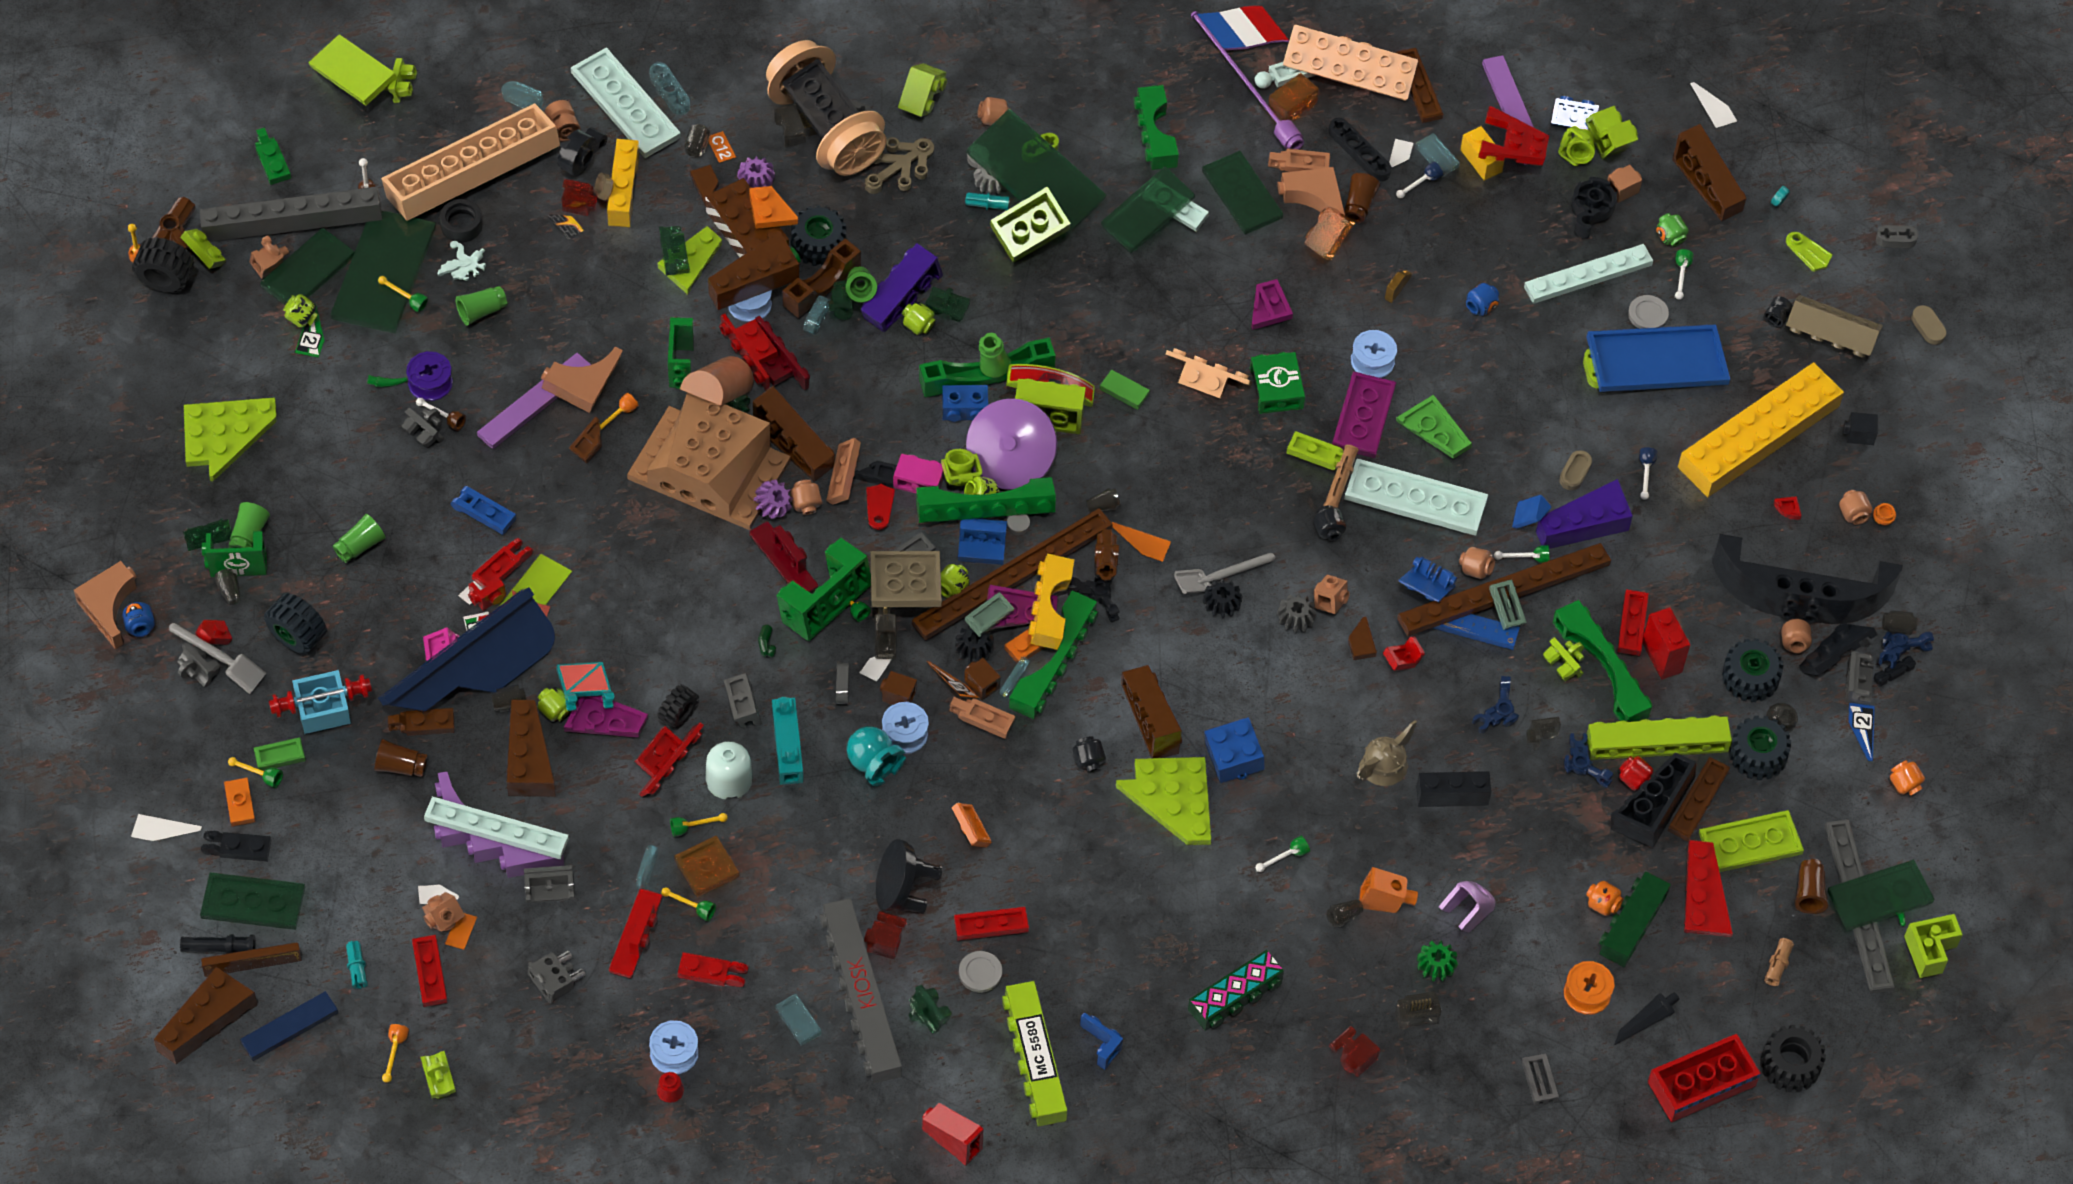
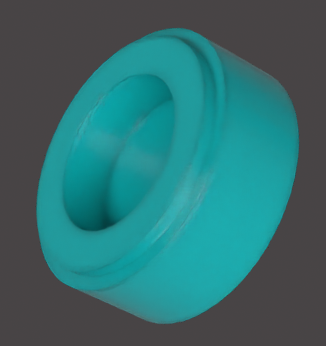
M1782 186L1770 203L1776 208L1779 207L1790 194V190Z

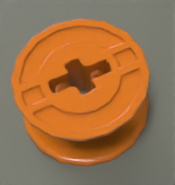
M1583 961L1574 965L1568 973L1564 987L1566 1002L1576 1012L1585 1015L1597 1014L1603 1011L1609 1005L1615 986L1614 977L1604 965L1594 961ZM1589 984H1592L1593 987L1590 988L1589 992L1585 991Z

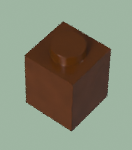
M984 658L977 662L974 661L966 667L964 682L982 701L1000 689L1001 676Z
M890 671L888 678H884L880 686L882 701L892 705L899 702L912 703L917 692V679Z

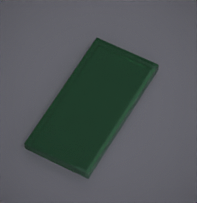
M1010 108L966 150V153L1021 202L1048 187L1071 223L1070 230L1060 235L1062 239L1106 197V194Z
M382 211V220L366 222L331 311V319L396 334L409 299L387 285L379 284L378 278L385 276L387 281L411 295L435 232L436 223L418 218L406 221L402 215Z

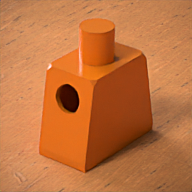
M1372 867L1360 887L1358 908L1396 913L1403 903L1415 906L1418 892L1407 889L1406 877Z

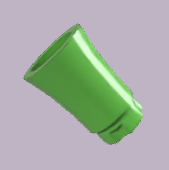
M854 267L847 277L846 292L856 302L869 301L876 294V280L866 268Z
M500 286L456 296L455 299L458 313L463 323L467 326L508 305L505 292Z
M987 333L979 341V365L983 374L996 378L1008 372V366L1011 364V361L1005 351L1001 338L997 337L996 333Z
M249 502L240 503L228 547H253V531L262 530L270 517V513L257 504Z
M365 514L332 547L338 557L345 563H348L352 558L355 559L373 545L385 540L386 537L375 520L368 514Z

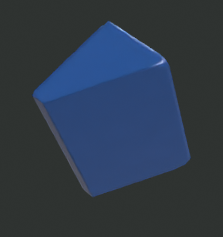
M1542 495L1519 501L1516 506L1512 527L1517 529L1539 522L1551 509V505Z

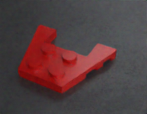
M1489 106L1485 123L1506 129L1504 145L1500 146L1482 140L1478 158L1486 159L1487 156H1495V159L1498 161L1512 158L1516 159V163L1543 166L1549 135Z

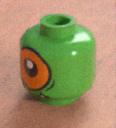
M1667 213L1659 218L1660 223L1656 227V232L1665 245L1676 247L1687 240L1689 229L1680 215Z

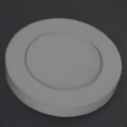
M1643 295L1631 302L1628 316L1632 324L1639 329L1661 328L1668 320L1669 310L1660 298L1652 295Z
M975 951L962 959L959 965V978L961 983L973 992H988L1000 983L1002 966L998 958L993 954L985 951Z

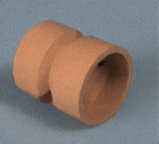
M558 100L546 107L544 113L556 125L560 142L569 141L568 136L573 131L581 130L569 101Z

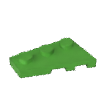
M1434 395L1396 417V422L1453 459L1472 448L1470 440Z

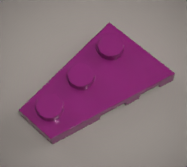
M994 585L989 586L987 601L1000 592L1015 608L1010 615L991 629L1025 625L1034 621L1035 615H1032L1031 611L1038 595L1030 591ZM1051 595L1052 607L1057 611L1058 596Z
M583 696L576 703V710H573L564 726V732L639 737L648 720V714L613 701V708H604L602 696Z

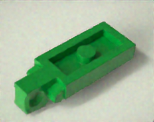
M265 128L256 130L259 142L255 143L256 153L270 185L291 179V173L275 138H269Z

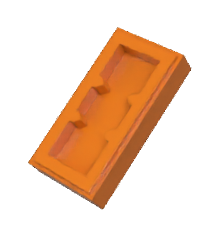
M248 778L225 781L224 786L231 827L254 823L255 818Z
M956 803L952 810L970 844L987 848L992 842L973 805Z

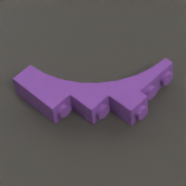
M448 772L438 773L439 782L435 783L437 797L442 796L443 800L464 805L451 785ZM434 826L436 840L441 839L442 848L466 843L468 854L474 855L475 863L499 858L501 870L506 869L508 878L524 875L525 868L564 866L563 855L561 859H557L444 826Z

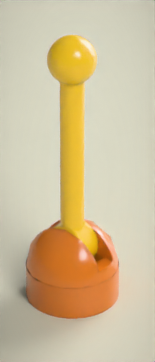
M135 224L128 225V231L131 232L133 245L129 248L128 252L131 262H134L141 246L137 242L135 233L137 227Z
M626 393L619 400L620 408L600 424L601 430L621 412L630 413L639 406L631 394Z
M391 1024L388 1037L393 1046L386 1073L382 1076V1080L386 1083L392 1080L391 1070L397 1046L405 1042L408 1037L409 1028L403 1025Z

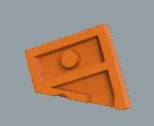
M772 186L749 188L756 229L798 224V216Z

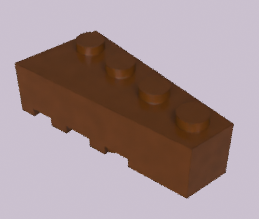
M1701 124L1679 133L1672 160L1721 221L1742 212L1747 199L1745 193L1740 189Z
M780 231L709 277V295L717 310H721L792 283L795 279L799 278V263Z
M774 386L753 400V416L770 423V442L782 453L791 456V461L811 480L817 481L834 467V451L818 437Z
M511 700L507 767L508 796L556 797L554 779L535 700Z

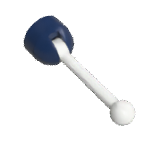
M1435 161L1428 164L1424 171L1425 175L1404 190H1398L1396 196L1401 199L1405 196V193L1424 180L1434 181L1442 177L1443 171L1439 164Z
M1650 447L1641 448L1639 451V460L1645 466L1643 492L1640 494L1643 500L1649 498V493L1647 492L1649 467L1655 464L1658 453L1656 449Z

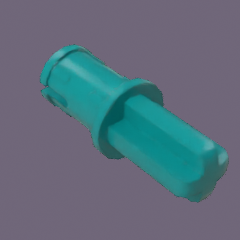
M968 192L965 204L967 206L985 207L986 210L993 208L1007 211L1009 196L990 195L989 192L987 195Z
M349 941L346 945L349 961L347 968L350 970L352 988L362 989L361 984H363L364 988L368 986L364 968L366 961L362 957L360 942Z

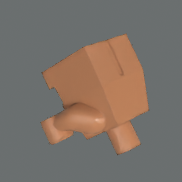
M268 235L262 238L261 244L264 247L259 252L257 250L251 252L249 261L261 279L273 274L283 264L284 256L289 254L286 246L278 248L276 244L272 245V240Z

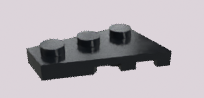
M1842 623L1812 653L1806 656V659L1799 667L1802 673L1819 675L1839 662L1843 653L1850 650L1855 651L1861 647L1859 642L1867 637L1872 639L1878 634L1874 627Z

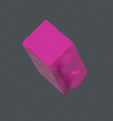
M901 454L894 473L893 488L916 493V488L939 486V489H941L945 477L942 464L935 460L921 459L915 455Z

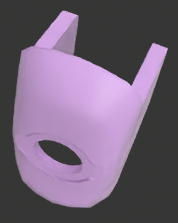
M1473 881L1457 883L1456 887L1439 906L1442 911L1450 913L1470 894L1475 900L1476 906L1459 925L1462 931L1468 933L1491 913L1495 907V899L1492 894L1483 886Z

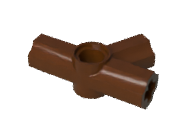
M178 197L168 214L160 219V226L153 237L174 241L183 246L192 255V249L180 237L185 232L183 227L196 209L195 204L186 197Z
M1103 529L1101 533L1097 534V544H1095V576L1099 575L1102 580H1110L1116 575L1119 545H1117V535L1112 530Z

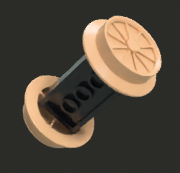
M810 40L795 42L780 51L767 68L766 78L769 82L767 90L769 98L776 104L787 105L794 103L822 140L816 152L817 162L822 168L835 170L837 174L843 176L853 175L866 169L878 159L886 146L887 140L883 133L885 128L883 117L875 111L858 112L831 76L836 64V57L830 48L817 46L815 42Z

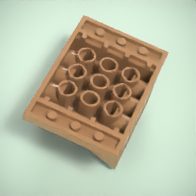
M687 392L681 411L668 406L628 472L627 478L635 483L751 530L762 511L761 509L756 510L759 504L753 501L754 497L757 496L755 493L756 489L765 481L777 480L779 482L791 462V456L770 448L769 422L725 404L722 406Z

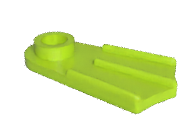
M1791 232L1786 237L1787 246L1813 272L1828 267L1829 261L1832 258L1830 252L1799 232Z

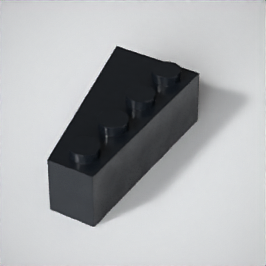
M1674 753L1655 771V775L1649 781L1646 780L1633 796H1629L1624 801V805L1619 810L1616 809L1611 814V829L1653 848L1696 777V761Z

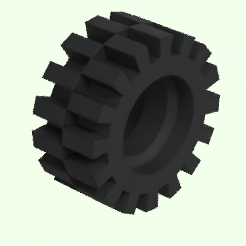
M683 684L676 686L675 689L671 690V694L665 697L667 699L662 702L661 705L663 706L659 708L658 718L672 729H679V727L684 725V722L689 720L688 717L692 716L693 710L697 708L696 704L699 703L698 694Z

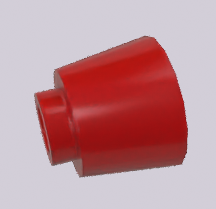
M674 1072L664 1073L659 1079L657 1094L664 1102H676L684 1094L683 1083L678 1074Z

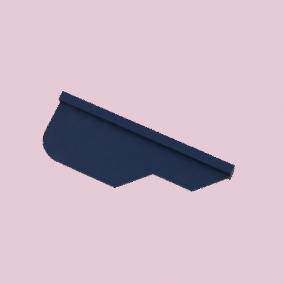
M529 587L520 590L378 697L383 706L388 705L426 711L457 687L491 693L499 691L545 656L554 644V628L532 597L534 593Z

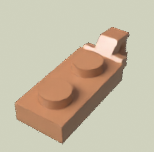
M1286 149V151H1281V153L1270 152L1268 167L1288 172L1329 168L1330 153Z
M954 697L949 711L957 714L958 718L964 722L1006 739L1016 717L974 698L972 700L967 699L965 702Z

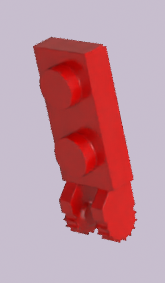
M516 538L506 547H502L472 574V580L482 588H485L497 579L503 581L531 556L533 549L527 546L515 555L514 553L523 544L520 538Z
M683 952L677 976L682 979L714 985L742 987L745 984V979L741 976L728 975V972L746 974L748 966L736 961L730 962L728 960Z

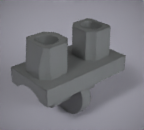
M410 407L405 411L408 417L402 424V427L411 435L422 427L424 430L416 439L426 448L436 440L439 443L443 441L444 437L432 427L433 424L439 427L442 423L439 420V410L433 408L428 411L424 408L421 412L424 418H421Z
M188 642L182 644L183 652L178 661L180 665L178 674L182 678L188 676L192 679L196 678L203 687L209 686L211 678L219 673L220 664L215 659L206 662L204 660L206 652L196 646L192 647Z

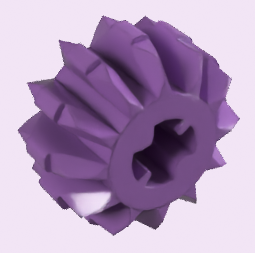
M756 156L754 160L747 157L746 163L741 162L737 176L739 180L744 178L751 188L772 186L775 172L772 163H767L766 158L759 160Z
M777 480L765 481L756 489L755 493L757 496L754 497L753 501L759 504L756 510L761 509L763 511L762 516L769 515L770 519L781 518L791 509L790 503L793 498L788 496L791 489L784 488L785 482L778 484Z

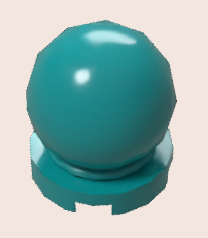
M865 726L859 728L850 736L846 746L847 757L851 764L859 771L865 772V778L872 786H880L886 783L883 779L890 773L896 775L906 760V757L903 755L905 751L899 745L892 746V741L886 732L877 727Z

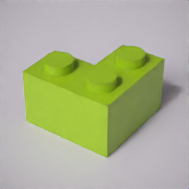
M924 63L912 66L898 108L921 117L931 113L934 107V94L940 93L946 87L947 79L945 77L947 72Z
M1615 106L1593 113L1585 119L1589 131L1594 135V142L1601 159L1625 151L1638 140L1636 127L1631 124L1630 120L1622 122V116L1619 111H1616Z
M1955 914L1909 923L1904 938L1920 978L1942 974L1948 962L1944 950L1957 948L1963 934Z

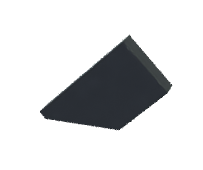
M877 460L860 471L856 470L853 479L877 485L883 484L893 488L894 473L897 465Z

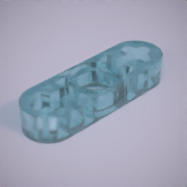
M661 62L652 64L649 69L650 80L674 114H686L690 109V99L666 64ZM671 85L676 89L672 92H667L664 90V87ZM676 97L680 104H676Z

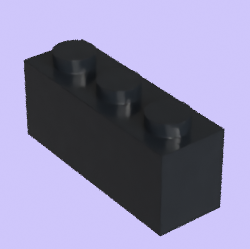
M1490 772L1419 773L1416 785L1418 807L1488 806L1492 792Z

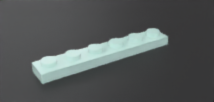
M1641 244L1524 283V289L1532 303L1535 304L1652 266L1653 259L1645 245Z
M433 796L424 815L426 822L557 859L562 858L569 840L568 835Z

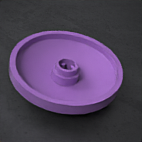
M1003 399L989 404L974 418L968 430L966 449L972 454L977 453L982 468L981 477L994 479L998 488L1012 490L1029 483V479L1043 478L1049 472L1056 458L1058 442L1054 425L1043 410L1021 399Z

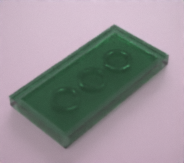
M1241 151L1202 166V172L1244 234L1283 218V212Z
M1163 167L1103 219L1101 226L1132 253L1195 198V194L1168 168Z
M322 228L264 278L260 285L284 305L287 304L292 295L296 297L302 294L308 298L353 259L355 251Z
M1914 859L1828 887L1827 890L1847 931L1931 904L1935 900Z
M210 872L200 917L201 919L296 930L305 892V884Z

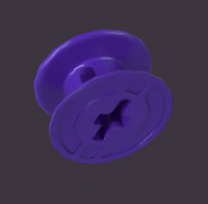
M430 351L419 353L411 358L406 370L410 392L416 398H424L425 401H435L446 396L453 384L452 368L449 360L440 353Z

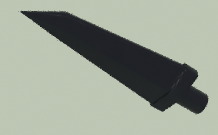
M1675 992L1666 998L1662 993L1656 995L1651 1002L1619 1030L1614 1045L1675 1013L1672 1005L1680 1000L1679 996Z

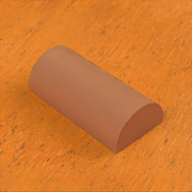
M728 356L687 375L681 384L680 390L722 406L751 391L753 373L744 360Z

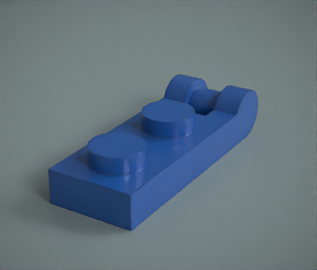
M464 486L460 491L461 495L458 498L455 497L451 502V506L456 511L464 512L502 535L505 534L516 520L515 513L468 486Z

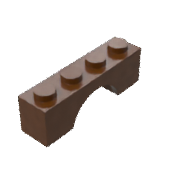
M846 238L829 251L826 261L813 276L805 280L797 278L782 290L783 306L799 319L848 277L851 269L861 267V251Z

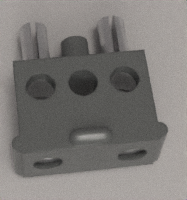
M566 951L557 957L552 952L533 963H528L529 977L550 1004H553L555 999L572 991L574 982L585 976L583 969L569 974L574 969L570 962L564 966L562 965V963L572 958L570 951Z

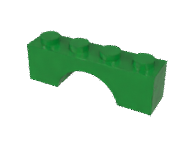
M1164 85L1140 87L1137 91V97H1134L1135 110H1139L1137 115L1138 126L1143 128L1141 132L1142 144L1147 146V149H1145L1146 162H1150L1152 170L1178 167L1179 153L1175 137L1162 133L1155 126V122L1166 115L1167 99Z

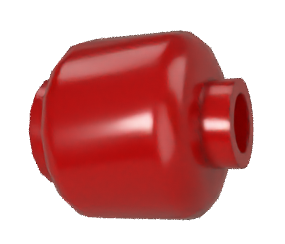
M1630 756L1618 769L1620 771V780L1633 791L1638 790L1646 780L1649 781L1653 774V768L1640 756L1634 758Z

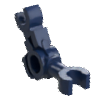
M1890 631L1887 632L1883 637L1882 647L1884 650L1879 656V664L1882 665L1884 661H1890V668H1895L1897 660L1900 659L1906 650H1910V647H1921L1924 651L1932 650L1931 641H1934L1932 632L1922 633L1918 638H1908V636L1902 633L1892 634Z
M1501 676L1500 699H1498L1496 705L1485 710L1484 714H1477L1473 717V724L1477 722L1484 723L1483 726L1479 727L1478 732L1480 734L1485 733L1491 724L1496 726L1504 721L1503 725L1509 727L1519 719V715L1514 713V706L1511 700H1509L1510 676Z
M1571 733L1569 744L1572 747L1570 748L1572 759L1569 760V755L1565 756L1564 767L1566 772L1570 773L1573 771L1578 775H1586L1588 773L1595 777L1600 785L1608 788L1614 773L1608 769L1600 770L1593 766V762L1589 758L1588 746H1586L1588 740L1586 733H1583L1581 741L1575 740L1574 733Z

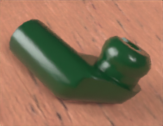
M763 625L758 637L760 652L765 658L767 656L773 658L776 654V646L769 645L773 631L770 625Z

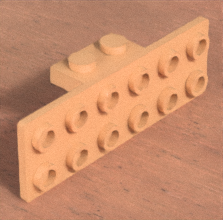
M1294 25L1283 66L1406 101L1418 60L1372 47L1369 43H1358L1348 37H1337Z

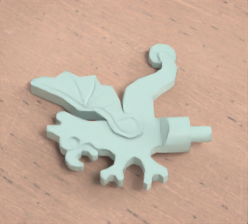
M452 241L450 246L454 249L458 248V260L447 261L446 264L441 265V269L438 270L437 274L442 276L452 272L453 280L463 279L464 281L469 279V277H466V275L469 276V272H473V276L476 277V275H479L476 268L485 271L484 267H486V264H478L483 258L482 254L485 250L483 248L479 251L476 250L469 257L464 254V246L461 243Z

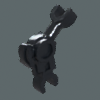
M1097 575L1094 581L1085 580L1082 582L1078 578L1072 577L1069 585L1076 587L1068 588L1067 595H1070L1073 590L1088 598H1094L1099 603H1103L1110 622L1120 619L1118 616L1120 611L1117 605L1111 601V579L1102 580Z

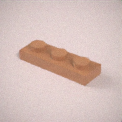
M856 438L838 445L826 499L832 505L849 499L861 444Z

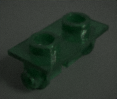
M223 518L219 521L208 523L205 526L201 525L190 529L188 527L186 531H182L188 551L202 548V542H206V533H211L213 544L230 540L232 534L229 520H223Z

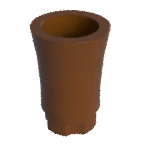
M1355 173L1351 176L1348 199L1345 205V217L1352 223L1360 224L1365 221L1369 213L1372 201L1380 187V182L1374 176L1366 173Z
M382 739L378 748L374 771L423 777L428 755Z
M1818 859L1804 860L1800 864L1795 907L1803 913L1817 914L1828 908L1824 865Z

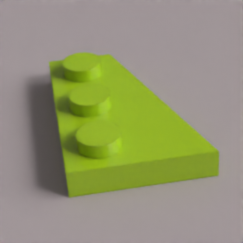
M706 226L659 261L658 269L688 295L692 289L691 286L702 275L704 267L710 263L721 247L722 239Z

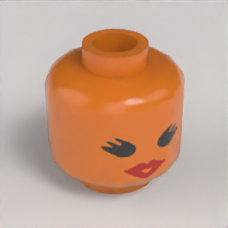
M1600 881L1597 885L1592 884L1586 894L1589 897L1588 906L1604 916H1609L1611 913L1616 914L1624 900L1621 897V890L1606 881Z

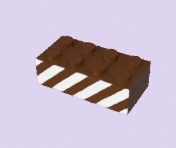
M744 178L707 195V214L739 257L780 231L789 245V239L780 226L755 228L749 188L751 187Z

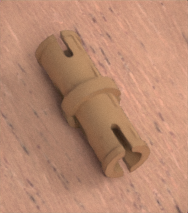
M1781 938L1775 954L1770 958V967L1764 981L1771 986L1779 985L1784 969H1787L1789 965V955L1794 946L1791 940Z

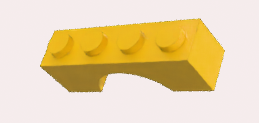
M616 140L612 170L613 187L607 207L608 226L630 227L634 179L639 164V140Z
M1047 554L1044 562L1040 561L1037 575H1041L1040 581H1037L1034 591L1038 598L1037 601H1034L1031 614L1035 615L1034 621L1030 622L1028 634L1032 635L1030 644L1058 650L1063 639L1065 619L1053 609L1050 596L1056 592L1067 590L1072 579L1074 559Z

